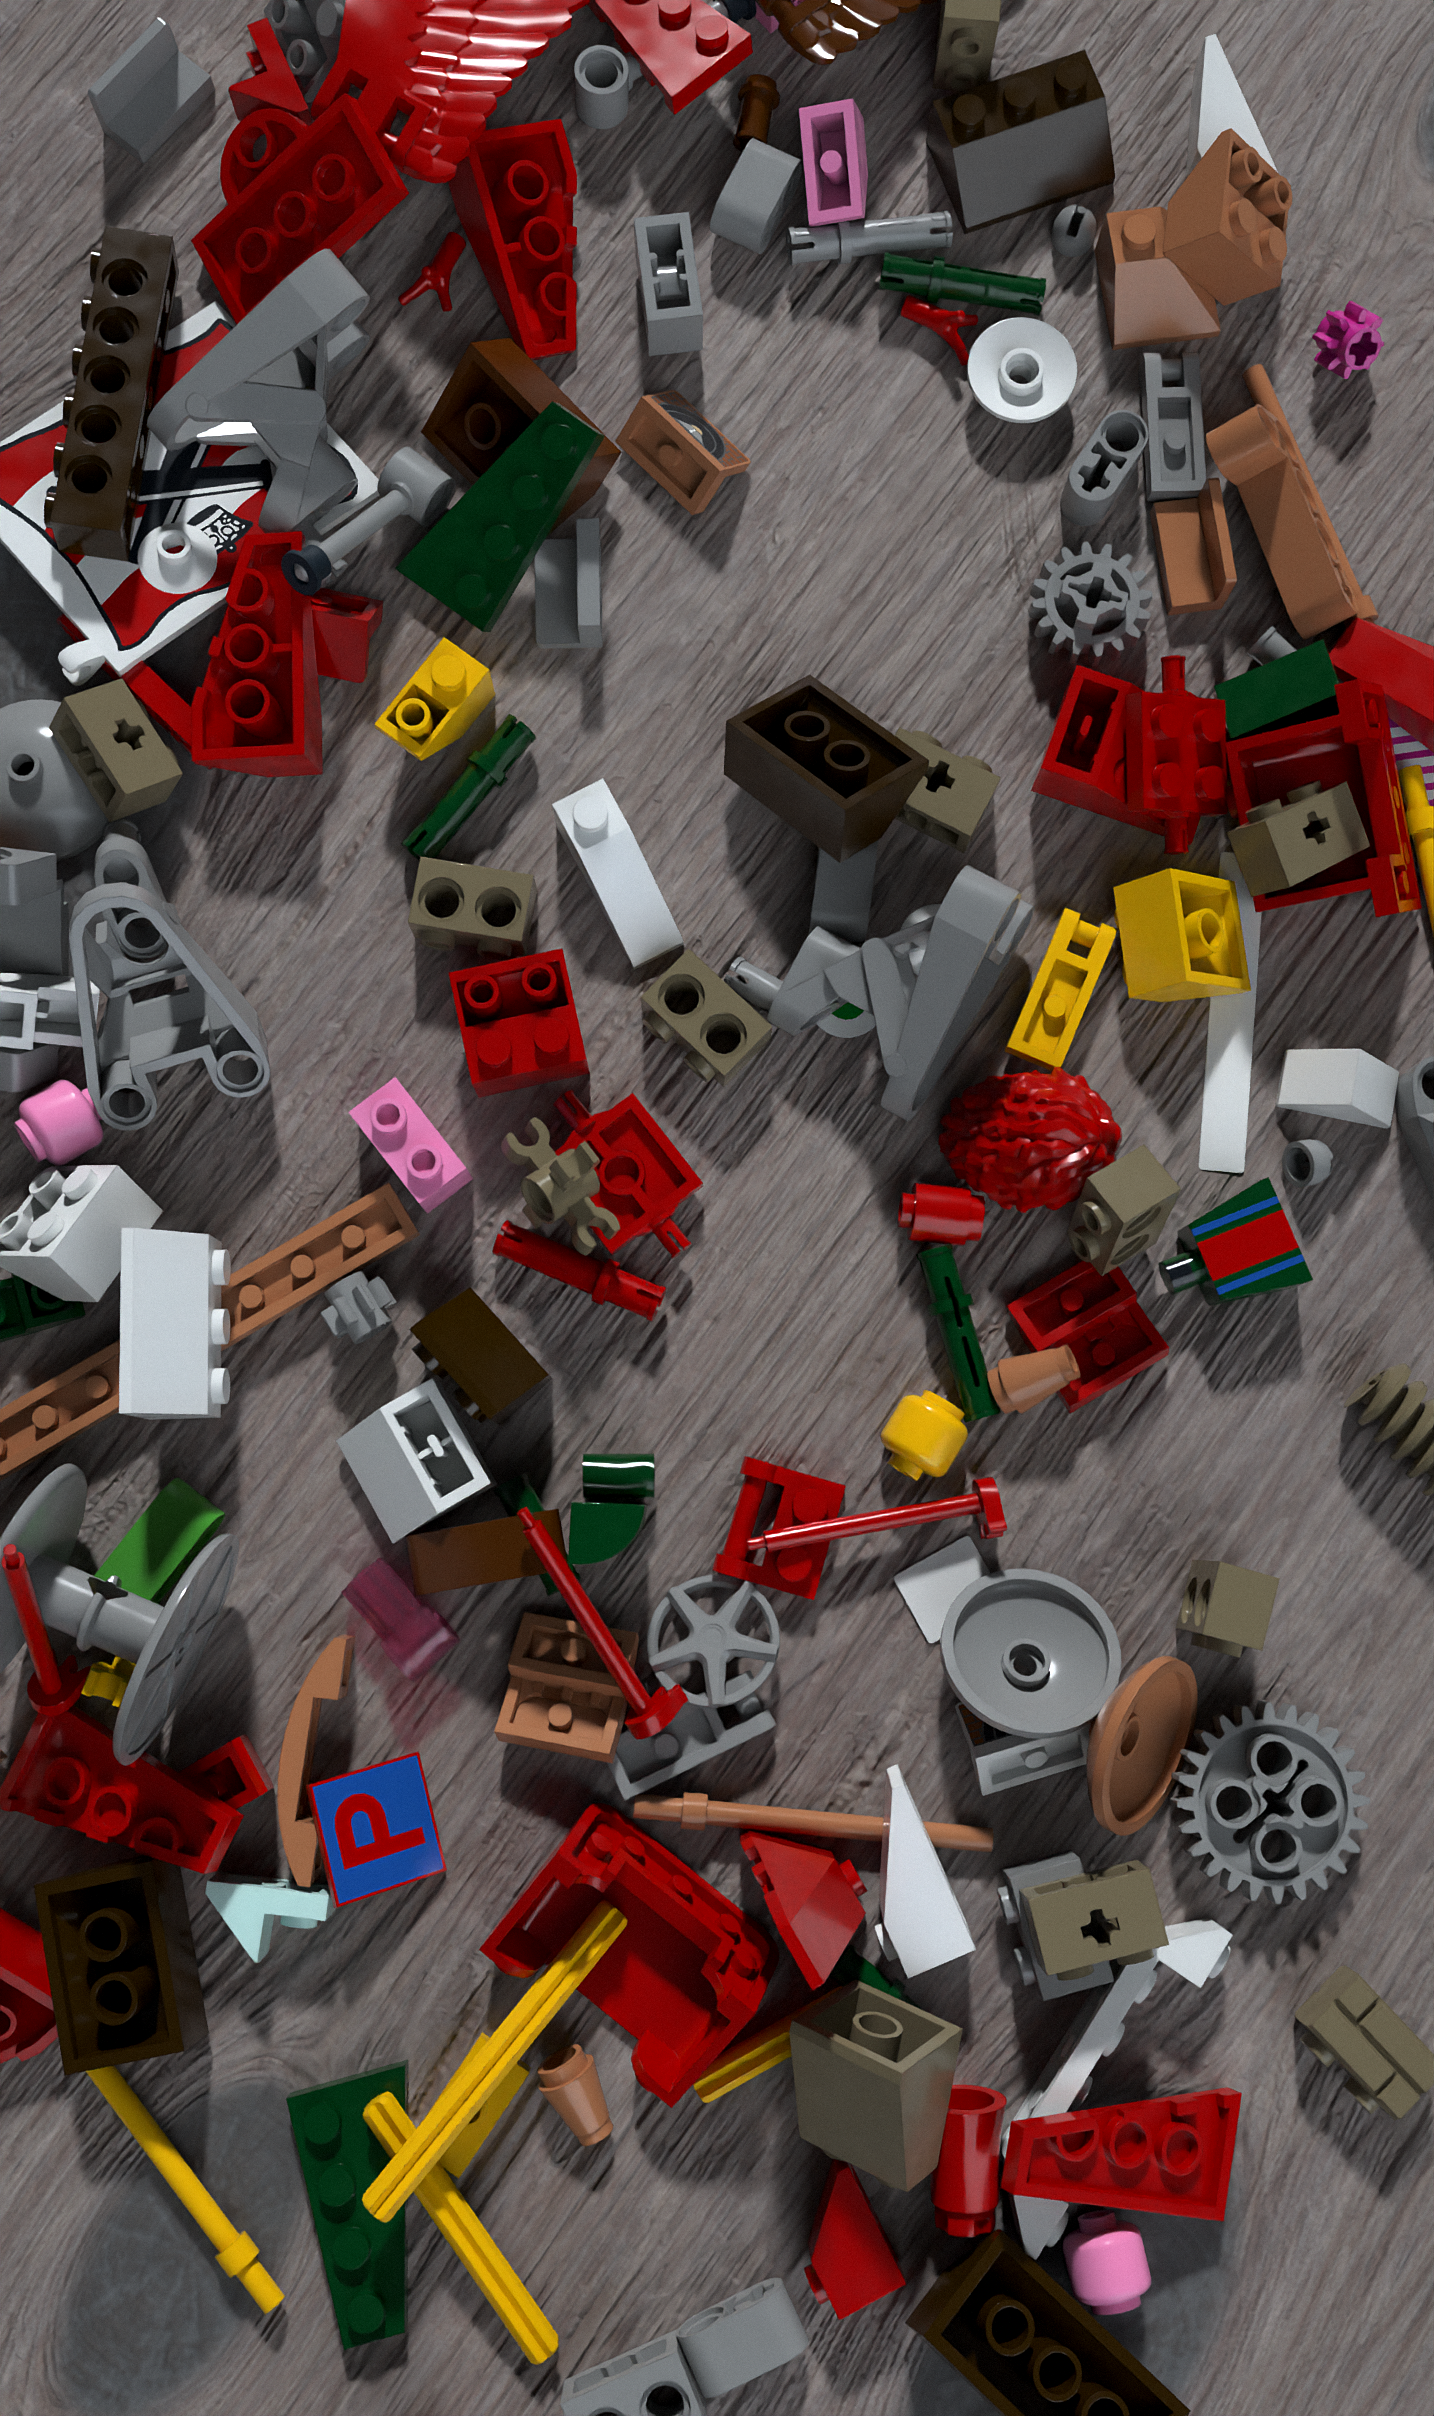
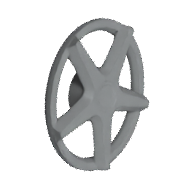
M725 1575L696 1577L679 1586L672 1587L655 1610L647 1634L649 1663L656 1677L666 1690L669 1691L677 1685L665 1671L666 1669L693 1660H698L702 1663L707 1697L692 1694L683 1689L688 1698L686 1703L701 1707H723L737 1703L753 1694L771 1674L780 1648L778 1621L767 1599L748 1581ZM708 1587H724L734 1590L714 1615L706 1614L688 1594ZM749 1599L755 1602L766 1618L770 1643L742 1635L736 1631V1624ZM674 1607L689 1629V1636L659 1653L658 1640L660 1629L666 1615ZM734 1657L765 1661L760 1672L749 1684L734 1693L725 1695L726 1664Z

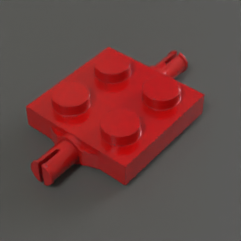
M1180 655L1161 658L1162 692L1140 691L1125 695L1127 811L1150 813L1156 818L1164 820V854L1166 855L1189 853L1187 819H1192L1196 816L1213 817L1227 814L1225 700L1201 698L1185 690L1186 657Z
M573 1090L564 1093L565 1099L576 1113L574 1114L561 1096L553 1103V1106L558 1109L573 1129L564 1145L557 1149L555 1153L559 1156L568 1149L576 1150L582 1142H587L600 1159L599 1164L594 1168L600 1182V1191L590 1199L596 1207L605 1208L613 1213L620 1225V1230L610 1240L604 1236L598 1227L589 1226L611 1256L636 1237L647 1235L651 1232L655 1234L672 1259L680 1255L681 1251L668 1234H671L683 1251L690 1247L692 1243L685 1237L671 1217L682 1202L703 1187L701 1179L633 1093L612 1109L594 1114L593 1116L580 1102Z

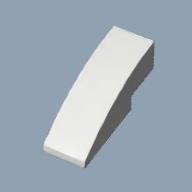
M0 973V1047L33 1050V1042L82 1047L74 977ZM90 981L95 1022H97L100 989Z

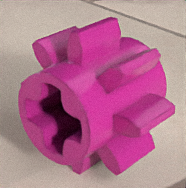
M1353 301L1347 303L1345 311L1332 312L1328 310L1326 317L1320 322L1316 333L1312 336L1321 350L1314 358V361L1344 379L1349 378L1352 369L1361 370L1365 368L1368 370L1377 358L1381 347L1384 346L1380 333L1376 330L1382 324L1383 319Z

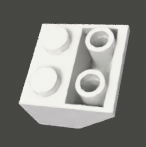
M118 1165L51 1166L38 1174L29 1186L30 1194L17 1212L10 1214L0 1223V1267L64 1301L98 1302L121 1270V1228L151 1229L163 1210Z
M433 1378L382 1406L336 1440L393 1544L497 1485L443 1386Z

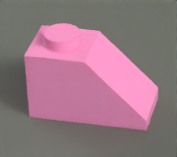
M854 99L799 108L810 227L865 218L868 167L864 119Z

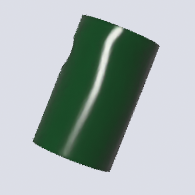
M583 1454V1498L654 1497V1454Z

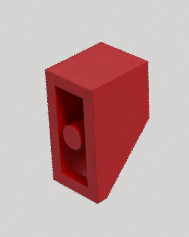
M832 2159L808 2238L811 2264L804 2267V2272L818 2303L821 2305L830 2300L838 2319L841 2320L906 2285L901 2263L853 2165L847 2161Z

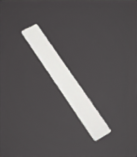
M1222 852L1220 854L1219 878L1235 881L1251 991L1241 994L1210 997L1199 1168L1209 1171L1243 1173L1245 1168L1262 912H1255L1253 897L1250 895L1235 853Z

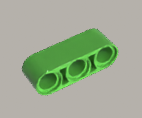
M177 1477L158 1494L94 1576L106 1581L110 1576L116 1575L122 1580V1589L159 1604L214 1535L224 1520L225 1513L181 1478Z

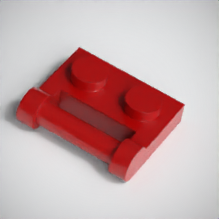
M744 1456L739 1472L745 1475L723 1553H716L712 1571L814 1600L830 1541L769 1552L765 1551L762 1565L759 1566L745 1561L748 1552L746 1539L752 1537L767 1482L783 1486L772 1530L837 1518L846 1486Z

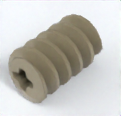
M1400 1363L1376 1373L1363 1383L1346 1400L1344 1408L1363 1402L1365 1408L1357 1422L1361 1426L1377 1419L1382 1423L1373 1438L1374 1441L1380 1443L1395 1437L1398 1442L1389 1457L1395 1461L1411 1455L1414 1461L1407 1470L1406 1475L1411 1479L1428 1473L1430 1479L1423 1488L1422 1493L1425 1496H1430L1434 1493V1398L1422 1402L1428 1390L1423 1381H1415L1405 1385L1411 1374V1369L1406 1363Z

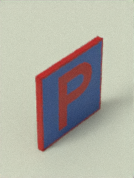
M419 1751L306 1785L334 1908L447 1871Z

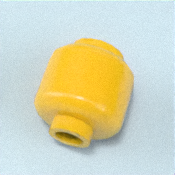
M924 1390L921 1396L907 1395L903 1397L880 1436L884 1447L892 1453L887 1463L914 1481H918L922 1473L932 1477L944 1476L968 1438L967 1428L961 1422L965 1413L949 1401L928 1390Z

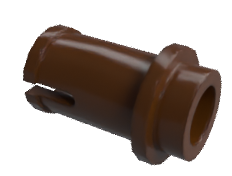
M753 74L748 76L745 83L738 89V99L741 102V108L733 145L741 152H743L747 143L752 138L768 145L767 138L772 111L780 103V94L777 91L776 82L768 76Z

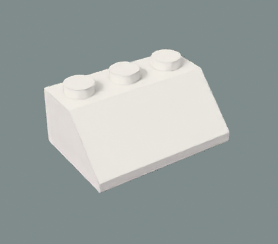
M121 1228L120 1414L149 1420L221 1418V1404H227L230 1397L229 1371L227 1368H221V1344H228L230 1339V1315L228 1309H221V1285L229 1284L231 1263L228 1250H222V1242L213 1236L167 1230Z

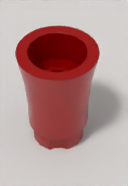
M952 2085L938 2165L930 2173L931 2202L935 2205V2226L945 2230L948 2235L975 2237L982 2233H991L995 2228V2207L999 2203L998 2172L1001 2132L1007 2099L1002 2093L987 2087Z

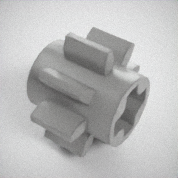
M362 1271L356 1272L334 1284L324 1294L331 1306L320 1312V1315L333 1336H337L338 1339L349 1334L354 1344H359L377 1335L393 1322L386 1309L397 1302L380 1277H376L368 1282Z

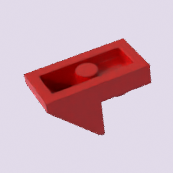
M267 17L247 25L254 49L246 52V57L254 76L233 84L228 89L237 119L242 121L246 116L255 111L273 108L285 111L310 126L312 119L309 108Z
M246 1734L233 1739L178 1772L235 1810L274 1788L267 1771Z

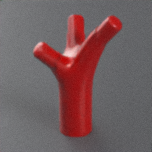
M454 232L447 233L428 266L422 268V275L408 290L398 296L401 305L405 306L426 291L434 290L438 294L442 310L444 312L452 310L453 307L449 295L450 277L455 264L466 247L465 240L459 234Z
M908 295L903 303L901 316L936 332L955 351L961 366L967 365L969 355L957 330L960 327L976 326L978 324V316L976 314L965 315L963 310L949 311Z

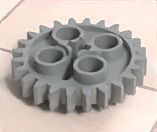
M1258 1700L1254 1717L1246 1705L1235 1704L1233 1710L1235 1722L1232 1723L1224 1715L1213 1714L1212 1720L1216 1733L1212 1735L1195 1729L1193 1733L1202 1748L1198 1753L1186 1749H1181L1180 1755L1192 1766L1189 1772L1172 1773L1171 1778L1186 1786V1794L1170 1798V1804L1187 1811V1816L1173 1824L1174 1828L1181 1833H1193L1195 1835L1183 1848L1184 1851L1193 1857L1206 1854L1199 1870L1209 1877L1218 1874L1222 1870L1219 1886L1226 1890L1234 1891L1242 1881L1241 1888L1244 1897L1256 1901L1264 1887L1267 1899L1276 1904H1281L1284 1886H1286L1292 1896L1299 1900L1306 1899L1305 1881L1308 1880L1316 1887L1326 1890L1328 1884L1323 1870L1329 1867L1345 1874L1347 1869L1338 1854L1342 1849L1353 1853H1359L1361 1850L1348 1836L1351 1829H1368V1824L1365 1821L1353 1816L1354 1808L1370 1803V1798L1354 1793L1352 1789L1353 1785L1366 1777L1365 1773L1355 1769H1346L1344 1766L1354 1756L1355 1751L1353 1748L1346 1746L1332 1748L1340 1733L1336 1728L1326 1726L1316 1732L1319 1725V1715L1305 1712L1297 1721L1295 1705L1282 1703L1275 1715L1271 1702ZM1272 1741L1278 1753L1277 1762L1271 1770L1262 1773L1257 1764V1753L1262 1745ZM1303 1760L1305 1768L1301 1773L1293 1775L1297 1769L1298 1761ZM1316 1784L1320 1790L1321 1802L1315 1812L1306 1815L1302 1810L1301 1798L1308 1787ZM1233 1786L1238 1794V1806L1229 1816L1221 1817L1216 1806L1217 1797L1223 1789ZM1267 1789L1273 1791L1271 1798L1277 1804L1272 1812L1265 1810L1267 1802L1262 1797ZM1245 1827L1241 1840L1235 1842L1233 1839L1234 1833L1239 1828ZM1277 1829L1281 1834V1849L1276 1856L1265 1860L1261 1852L1262 1839L1268 1832Z

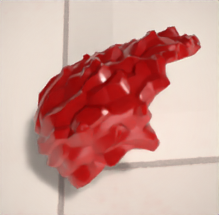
M1054 1067L1051 1074L1040 1073L1034 1070L1014 1075L1005 1074L1002 1077L991 1075L987 1076L985 1081L979 1082L975 1086H969L963 1091L961 1098L955 1097L950 1100L951 1112L940 1120L945 1132L940 1134L938 1139L940 1152L944 1154L949 1166L954 1170L956 1178L965 1179L974 1191L986 1193L988 1198L997 1202L1001 1208L1010 1210L1016 1205L1017 1211L1026 1213L1029 1209L1044 1205L1047 1209L1054 1211L1067 1202H1075L1081 1195L1087 1177L1117 1160L1115 1153L1122 1142V1131L1118 1123L1113 1119L1111 1108L1101 1099L1096 1091L1091 1090L1084 1076L1076 1075L1073 1077L1061 1067Z

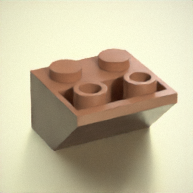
M1232 128L1221 132L1168 202L1162 254L1223 306L1279 287L1281 284L1283 260L1287 254L1285 238L1288 210L1292 205L1291 185L1284 176H1281L1258 154L1256 149L1250 147Z

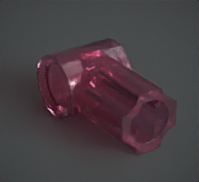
M382 1557L366 1567L341 1592L382 1639L380 1645L387 1656L413 1682H417L460 1642L459 1636L442 1615L428 1602L422 1603L409 1589L405 1581L399 1577Z

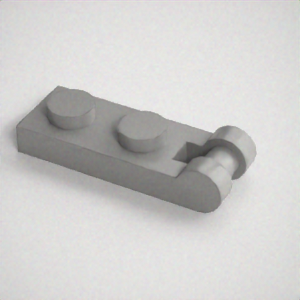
M1180 352L1178 358H1161L1160 353H1142L1139 360L1138 380L1142 393L1143 420L1148 428V441L1144 448L1147 501H1173L1197 498L1206 481L1199 355L1197 352ZM1176 381L1178 387H1163L1162 382Z
M751 1670L744 1671L726 1680L725 1695L734 1693L749 1684L754 1679ZM707 1691L699 1694V1696L707 1697ZM754 1692L747 1698L734 1703L741 1720L725 1728L717 1712V1707H701L685 1703L673 1720L664 1729L651 1737L637 1740L632 1736L629 1729L621 1732L613 1763L607 1762L624 1801L771 1729L776 1723L769 1708L762 1709Z

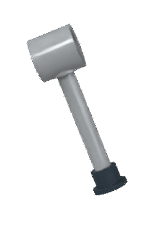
M713 0L709 4V6L734 23L741 18L750 20L756 15L755 0ZM595 45L585 49L577 57L574 65L575 108L579 118L588 126L596 129H609L621 123L626 117L629 91L633 88V81L642 76L640 64L632 54L625 58L622 53L613 47Z
M411 447L401 448L391 457L380 475L377 491L383 498L318 546L308 545L301 551L291 550L286 553L281 560V567L286 580L297 592L307 596L313 595L320 589L321 581L330 575L331 566L399 514L408 515L423 527L432 525L441 517L450 504L456 488L455 480Z

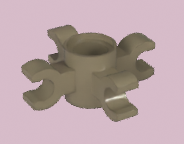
M534 1117L524 1129L532 1139L533 1146L520 1144L512 1132L507 1134L501 1143L504 1155L511 1162L525 1166L530 1173L520 1183L522 1195L527 1203L522 1212L536 1230L544 1223L552 1224L561 1217H564L572 1228L571 1240L574 1247L586 1256L597 1245L594 1238L588 1233V1226H596L601 1229L608 1240L613 1238L620 1230V1225L615 1215L605 1208L596 1207L590 1199L600 1191V1182L594 1170L599 1164L600 1159L586 1141L582 1142L576 1150L568 1149L557 1156L549 1146L550 1134L546 1125Z

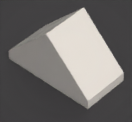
M1287 1049L1284 1052L1275 1106L1387 1129L1391 1127L1399 1071L1362 1049Z

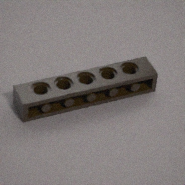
M105 226L101 249L93 248L90 277L91 282L94 284L92 297L84 296L81 307V325L83 331H85L83 345L75 344L72 355V374L76 380L74 394L66 393L63 402V424L67 428L65 443L57 442L54 450L53 469L55 477L58 478L56 492H48L44 503V523L46 528H52L59 552L127 562L129 560L151 430L147 427V420L157 401L179 276L173 236ZM108 391H117V392H114V393H108V394L105 393V392H108ZM101 439H109V441L104 443H94ZM92 488L101 489L96 493H84Z

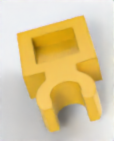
M116 1655L113 1662L106 1660L93 1663L81 1694L106 1698L113 1701V1706L120 1708L136 1664Z

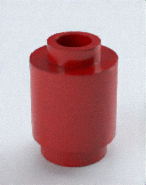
M914 1183L911 1194H901L898 1209V1227L907 1228L908 1240L960 1246H964L966 1240L979 1242L985 1215L984 1196L971 1194L970 1188Z

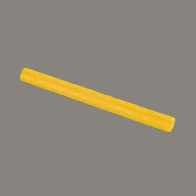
M605 1900L599 1902L363 2194L362 2201L364 2207L376 2219L384 2223L392 2219L627 1926L628 1920L610 1902Z

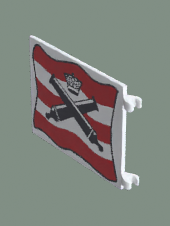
M214 301L168 332L156 404L237 325L217 301ZM108 391V392H105V393L108 394V393H114V392H117V391ZM64 401L0 442V542L87 639L69 645L59 653L58 659L63 667V674L70 683L75 686L84 684L105 661L121 677L141 660L144 661L227 602L225 600L245 535L264 534L258 526L259 517L277 471L257 446L203 445L198 441H194L181 449L169 451L151 431L129 560L127 562L59 552L52 528H46L45 498L48 492H56L58 481L53 469L54 450L57 442L65 443L67 428L63 424ZM328 423L327 444L358 479V483L347 497L313 525L321 535L380 495L377 491L379 479ZM101 439L94 443H104L109 441V439ZM92 488L84 493H96L101 489ZM170 523L188 524L200 529L211 539L217 552V566L213 576L204 586L189 593L173 594L157 589L144 578L138 565V550L143 539L159 526ZM173 544L168 546L165 551L170 554H177L184 547L179 544Z

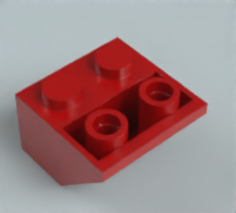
M562 948L448 973L471 1083L479 1098L590 1074Z

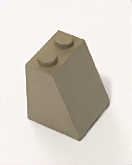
M856 1979L791 2020L789 2034L800 2138L822 2148V2151L830 2158L847 2161L874 2175L881 2184L887 2187L901 2189L905 2192L911 2190L935 2170L938 2165L963 2028Z

